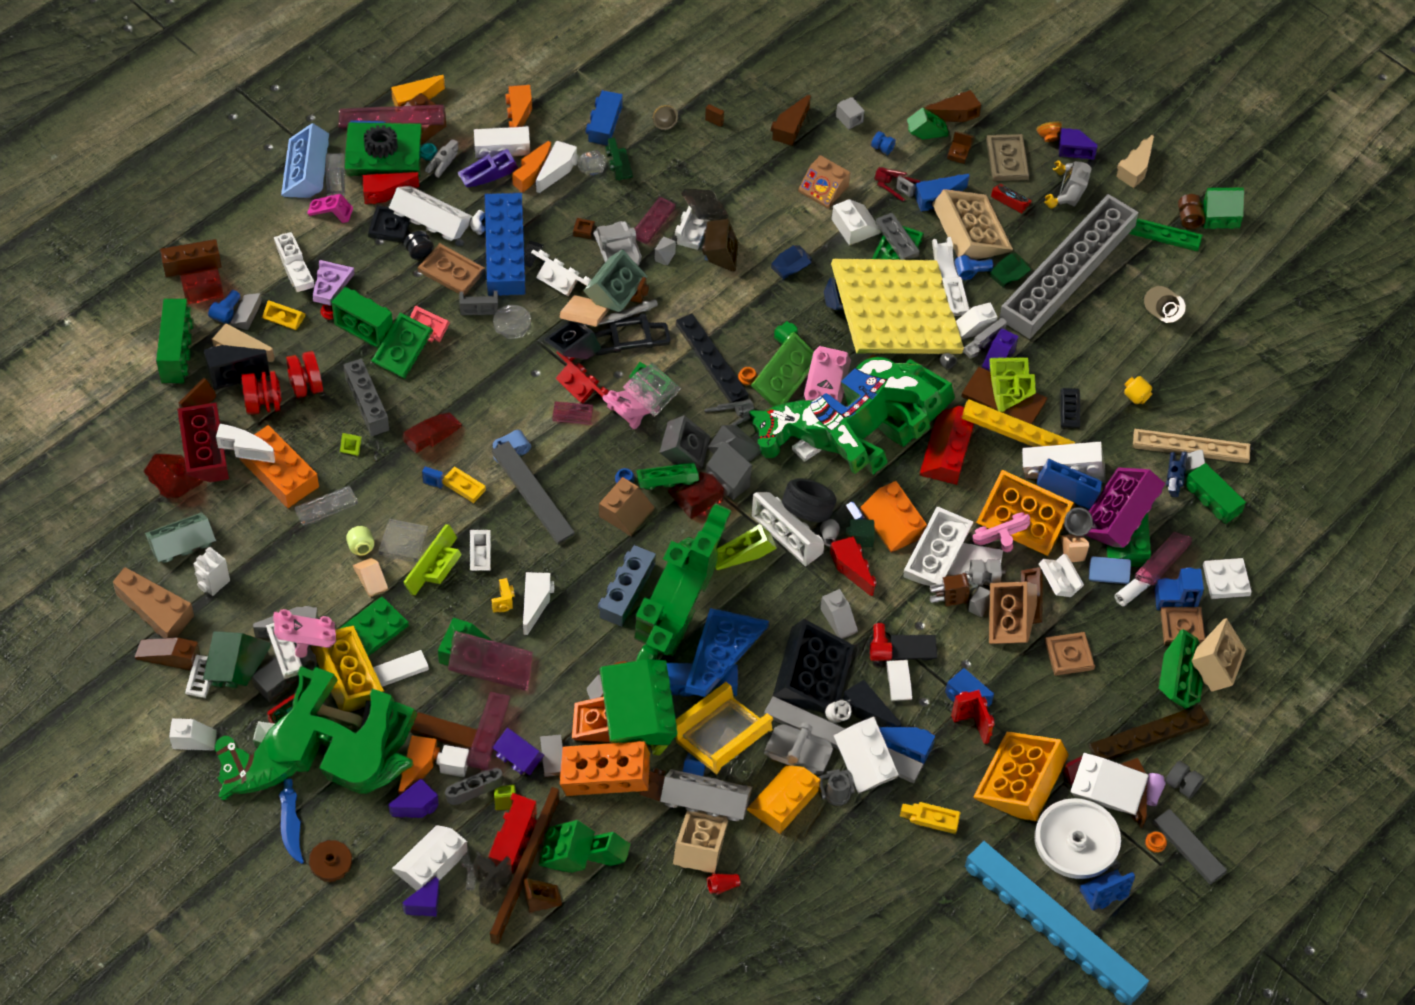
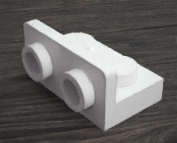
M689 206L687 211L682 214V223L680 226L677 225L675 236H677L678 245L698 250L710 218L693 214V207Z
M1067 554L1061 555L1057 560L1043 559L1039 563L1055 595L1072 597L1084 586Z

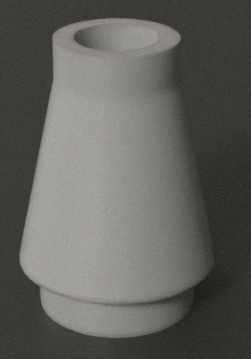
M833 519L824 521L820 526L826 546H831V543L836 541L840 530L839 524Z

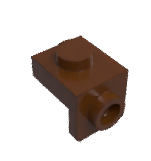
M642 277L638 289L630 301L642 303L644 296L648 295L649 285L646 283V277Z
M654 768L653 771L649 770L648 791H640V795L660 801L666 771Z

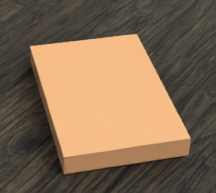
M574 295L561 310L560 318L596 327L610 309L596 305L589 298Z

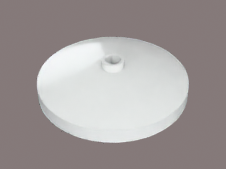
M1074 798L1058 801L1042 813L1035 830V844L1040 857L1052 870L1066 877L1086 879L1098 876L1112 866L1119 853L1121 835L1116 821L1107 810L1094 802Z

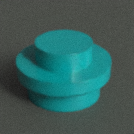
M426 143L421 147V158L424 160H432L438 153L435 145L431 143Z

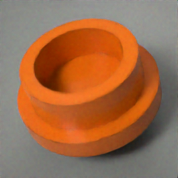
M744 367L738 374L739 381L744 385H751L757 378L756 371L751 367Z
M1153 832L1146 837L1145 844L1150 851L1159 853L1166 848L1167 840L1162 833Z

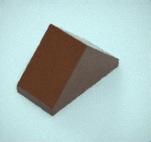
M528 878L524 880L525 897L529 913L562 905L557 885Z

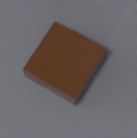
M708 104L705 109V120L721 127L724 123V110Z
M577 218L573 229V236L591 239L595 221Z

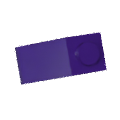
M1061 128L1059 157L1095 159L1096 143L1080 130Z
M1001 328L992 342L982 368L990 371L989 359L1011 358L1016 350L1019 336Z
M420 779L389 804L390 815L392 817L423 818L437 809L439 805L438 795Z

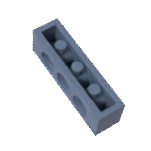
M635 545L630 552L627 551L623 566H619L616 571V579L614 582H610L606 591V597L601 598L598 604L600 618L619 626L623 625L656 565L655 553Z

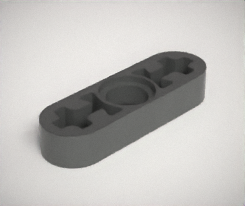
M491 768L450 785L445 790L447 802L451 805H458L502 786L504 783L503 773L499 768ZM473 785H479L476 788H470Z

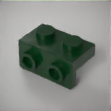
M609 138L608 146L605 147L606 157H609L610 171H613L615 180L632 178L633 173L626 149H618L615 138Z

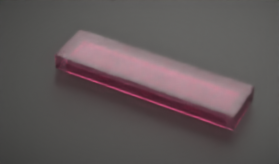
M1173 532L1135 574V580L1154 585L1192 543V537Z
M490 692L466 762L467 766L487 770L494 750L493 746L497 741L510 703V696Z

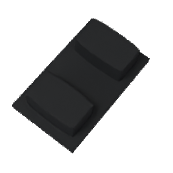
M891 635L892 659H895V661L937 659L935 635Z

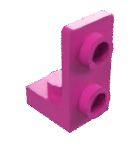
M342 194L312 200L307 214L313 216L332 211L342 223L349 221L353 207Z

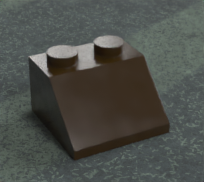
M729 219L708 221L706 230H704L705 244L702 245L703 254L707 256L710 263L732 272L736 271L739 242Z

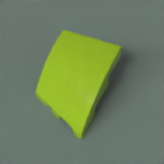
M1028 358L989 359L992 387L999 412L1005 411L1036 393L1035 374H1029Z

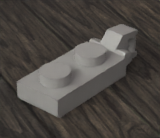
M1000 318L965 346L963 353L970 359L977 356L980 349H986L992 343L1001 328L1005 330L1007 321L1004 318Z

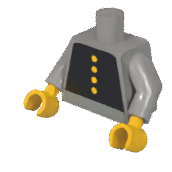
M1056 161L1054 164L1057 168H1053V170L1058 175L1065 173L1058 198H1054L1052 194H1049L1045 197L1047 201L1044 203L1051 209L1058 203H1068L1075 206L1088 185L1091 167L1083 162L1074 161V163H1068L1065 166L1060 161Z

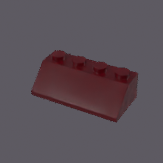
M217 403L177 409L187 475L207 482L229 479L225 450L218 448L216 439L220 425Z

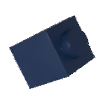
M830 278L823 291L826 306L835 310H844L836 279Z

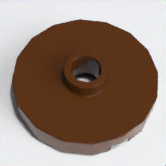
M327 840L313 848L309 856V866L314 876L316 875L320 880L334 882L342 879L348 870L350 871L352 856L349 848L344 843L337 840ZM330 857L334 858L332 861H327Z

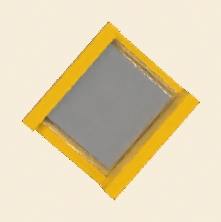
M725 682L676 719L678 734L675 739L676 743L715 774H718L721 767L768 731H773L771 723L773 717L767 713L759 718L734 699L732 686Z

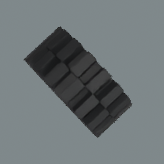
M376 125V128L370 127V130L367 129L366 133H364L365 151L368 152L369 156L373 155L374 158L376 156H379V158L385 156L387 158L388 154L392 156L393 152H396L398 148L395 130H391L389 126L386 128V125H382V128Z

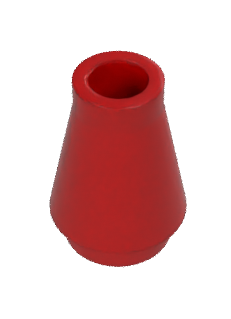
M712 874V876L707 878V887L710 894L715 893V895L740 886L738 874Z

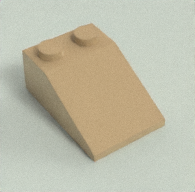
M1227 618L1223 619L1196 648L1192 659L1194 667L1198 669L1204 683L1208 685L1211 692L1234 684L1246 652V648Z
M687 810L676 842L673 864L683 868L715 873L729 820L727 816L719 815L715 817L707 815L703 811L691 812Z

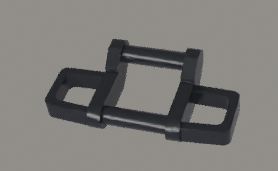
M646 314L609 322V329L594 333L596 338L611 334L613 347L600 349L596 352L597 356L620 353L621 350L652 348L670 344L668 325L663 322H648ZM641 325L644 335L643 340L619 342L617 327ZM650 328L663 329L666 339L652 341Z

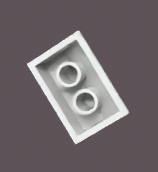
M874 717L859 722L834 735L846 767L851 772L858 794L898 777L899 774Z
M436 825L392 868V871L418 891L434 877L440 880L468 853L467 841L453 829Z

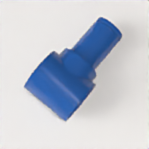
M963 255L954 261L958 276L962 280L971 279L977 272H987L993 269L991 259L976 261L975 259L971 260L967 255Z
M231 290L229 295L220 303L214 302L208 312L209 318L229 324L234 314L233 307L241 298L239 292Z

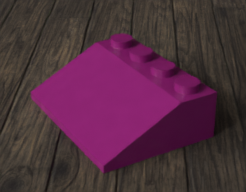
M1118 467L1089 510L1093 518V525L1085 536L1112 547L1124 548L1130 542V537L1134 531L1140 527L1145 514L1151 510L1155 499L1161 495L1166 483L1150 469Z

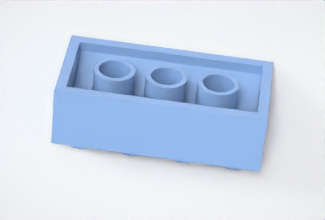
M313 123L289 139L281 193L283 197L311 198L323 189L329 133Z

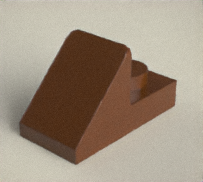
M959 131L954 132L947 160L965 164L975 136Z

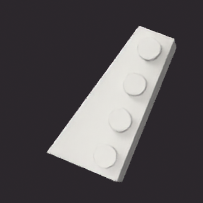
M1101 442L1023 448L1025 478L1038 479L1040 471L1049 458L1102 481V483H1106L1105 461Z

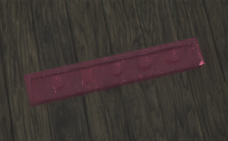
M445 106L340 109L338 126L340 128H348V122L385 121L386 123H420L422 125L444 124Z

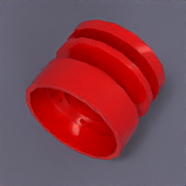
M270 371L271 380H267L265 372H262V381H257L255 373L242 375L247 415L260 414L261 405L265 404L266 410L269 413L271 412V403H274L275 412L280 411L282 396L280 382L275 371Z

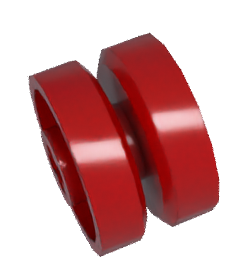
M313 351L302 354V366L298 356L286 357L287 373L296 398L307 395L306 383H308L309 389L313 394L323 392L322 380Z

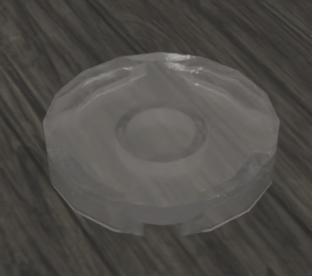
M518 305L503 306L496 311L493 326L496 332L502 334L505 338H519L530 329L531 316L524 307Z

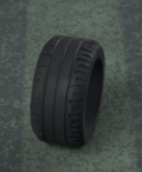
M796 478L787 484L782 503L786 510L799 518L812 522H824L831 517L837 498L832 490L818 482Z

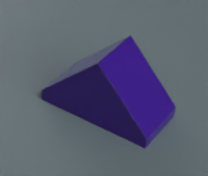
M434 877L403 901V912L406 915L437 916L440 892L439 879Z

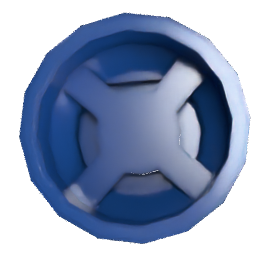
M878 131L872 140L871 147L876 150L880 149L882 153L889 155L895 146L896 139L887 137L885 133Z

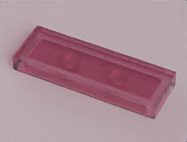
M659 197L636 226V240L647 245L674 211L676 204Z

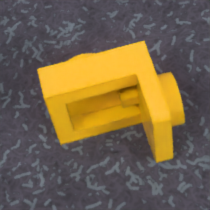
M507 578L499 580L501 597L492 599V610L494 613L513 609L512 597H515L513 586H509Z

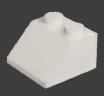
M850 199L833 205L832 221L849 246L882 233L865 205Z

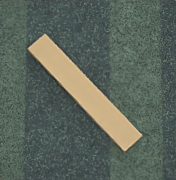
M1134 429L1132 448L1166 453L1175 452V454L1203 450L1204 458L1249 463L1250 444Z

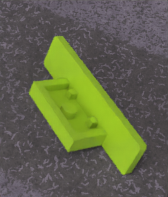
M445 524L404 580V585L411 595H416L425 581L441 584L462 555L458 549L450 548L457 539L450 525Z

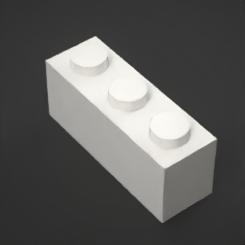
M528 127L474 129L476 158H483L488 154L494 157L506 149L509 150L512 156L530 154Z

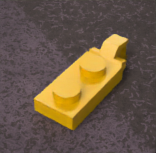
M920 802L913 806L903 804L900 817L909 819L911 823L956 834L961 813Z

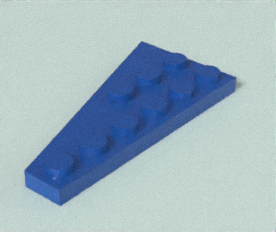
M710 608L686 683L685 693L705 697L769 626V621Z

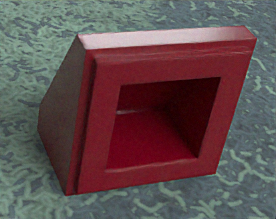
M1083 756L1072 760L1065 766L1063 775L1072 786Z

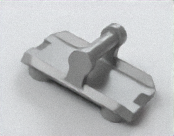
M622 221L608 226L597 227L594 235L605 262L610 256L623 249L637 265H640L642 255L636 243L634 228H630L629 224Z
M801 723L799 729L783 724L774 728L764 754L772 760L790 766L805 767L814 775H823L833 748L827 739L811 734L813 727L808 723Z

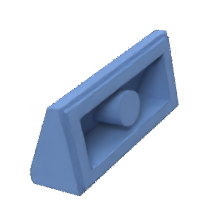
M1093 556L1089 563V581L1129 584L1131 560Z

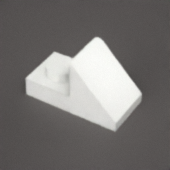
M470 530V570H491L490 530Z

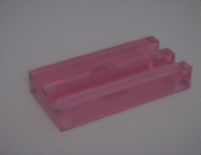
M555 401L552 421L591 424L593 405Z

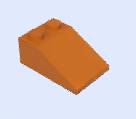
M604 697L575 703L572 730L573 740L610 742Z

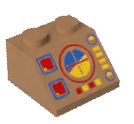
M820 155L809 167L798 192L829 209L849 187L850 172Z

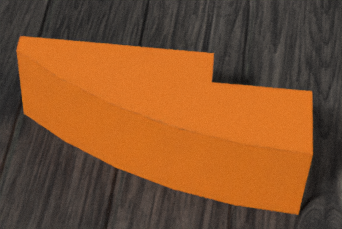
M547 141L521 159L522 167L512 173L513 185L522 193L536 182L551 152L550 141Z

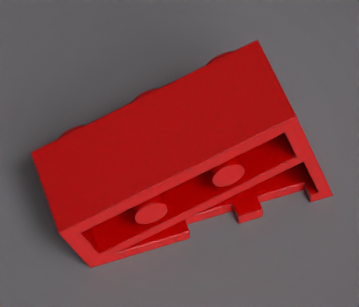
M512 793L510 798L512 802L509 813L505 812L503 816L505 822L501 831L497 832L488 856L490 867L510 874L514 873L516 867L518 868L522 859V853L526 849L530 835L538 821L536 801Z

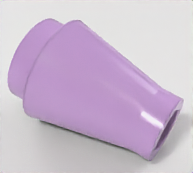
M1150 773L1147 780V805L1157 806L1159 797L1166 784L1164 781L1165 777L1160 774Z

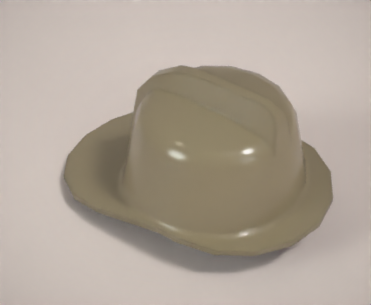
M1156 286L1151 288L1144 297L1146 309L1161 321L1173 323L1182 319L1186 308L1185 302L1170 289L1164 286Z

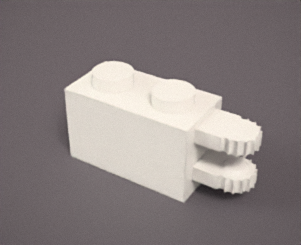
M209 547L203 556L200 555L196 558L197 561L194 563V568L198 581L197 585L200 590L214 596L230 581L226 559Z

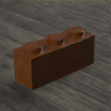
M216 239L160 249L165 277L222 267Z

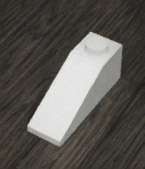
M556 141L536 179V192H542L568 174L574 165H577L579 155H577L576 146Z
M526 572L523 617L524 635L529 634L549 603L550 593H554V581L550 580V573Z

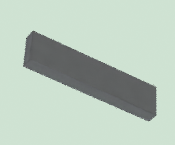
M1170 809L1154 820L1153 824L1210 885L1226 874L1227 870Z

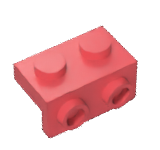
M415 306L410 316L434 330L428 339L431 343L434 340L440 343L450 324L449 321L418 306Z

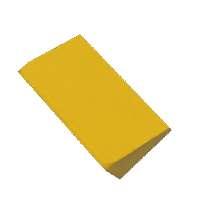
M268 300L262 318L297 330L306 314Z

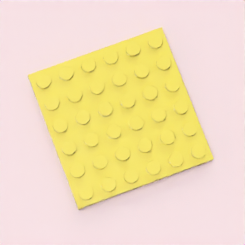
M832 260V269L856 353L962 354L964 347L954 314L949 307L942 284L941 272L936 260Z

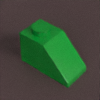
M921 108L907 119L909 132L922 140L947 137L949 135L946 122L925 108Z
M615 832L596 835L592 842L588 860L609 866L625 863L631 844Z

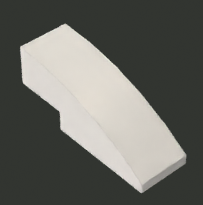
M224 424L219 425L216 435L218 448L234 450L235 457L275 463L274 449L265 441L245 430Z

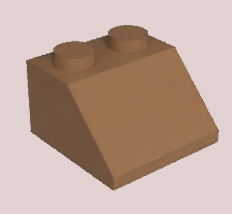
M623 477L599 503V517L630 536L634 534L654 511V506L641 489Z

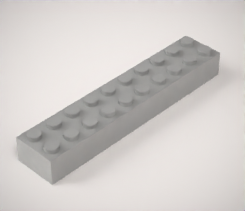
M1108 194L1002 305L999 319L1004 318L1009 327L1030 339L1136 225L1139 212Z

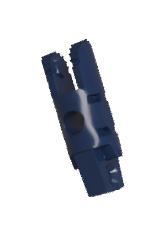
M1175 452L1170 453L1166 487H1169L1168 491L1171 497H1179L1180 487L1184 486L1188 458L1187 452L1181 453L1180 461H1176Z

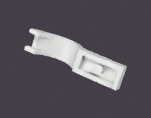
M947 237V243L940 244L937 243L936 239H933L934 260L937 261L941 272L942 284L949 307L954 316L964 315L969 311V306L962 279L955 270L951 237Z

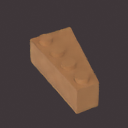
M126 567L113 581L116 595L139 614L140 618L147 622L163 638H177L194 617L190 602Z

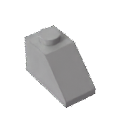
M838 589L822 596L821 611L836 635L844 639L858 633L850 604L841 590Z

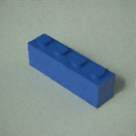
M667 663L672 695H681L683 697L693 695L685 693L692 664ZM734 664L707 695L727 682L732 686L733 696H737L738 664Z

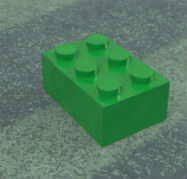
M347 287L332 301L334 324L378 349L393 325L392 312L388 308L376 304L372 299H367L357 291L350 290Z

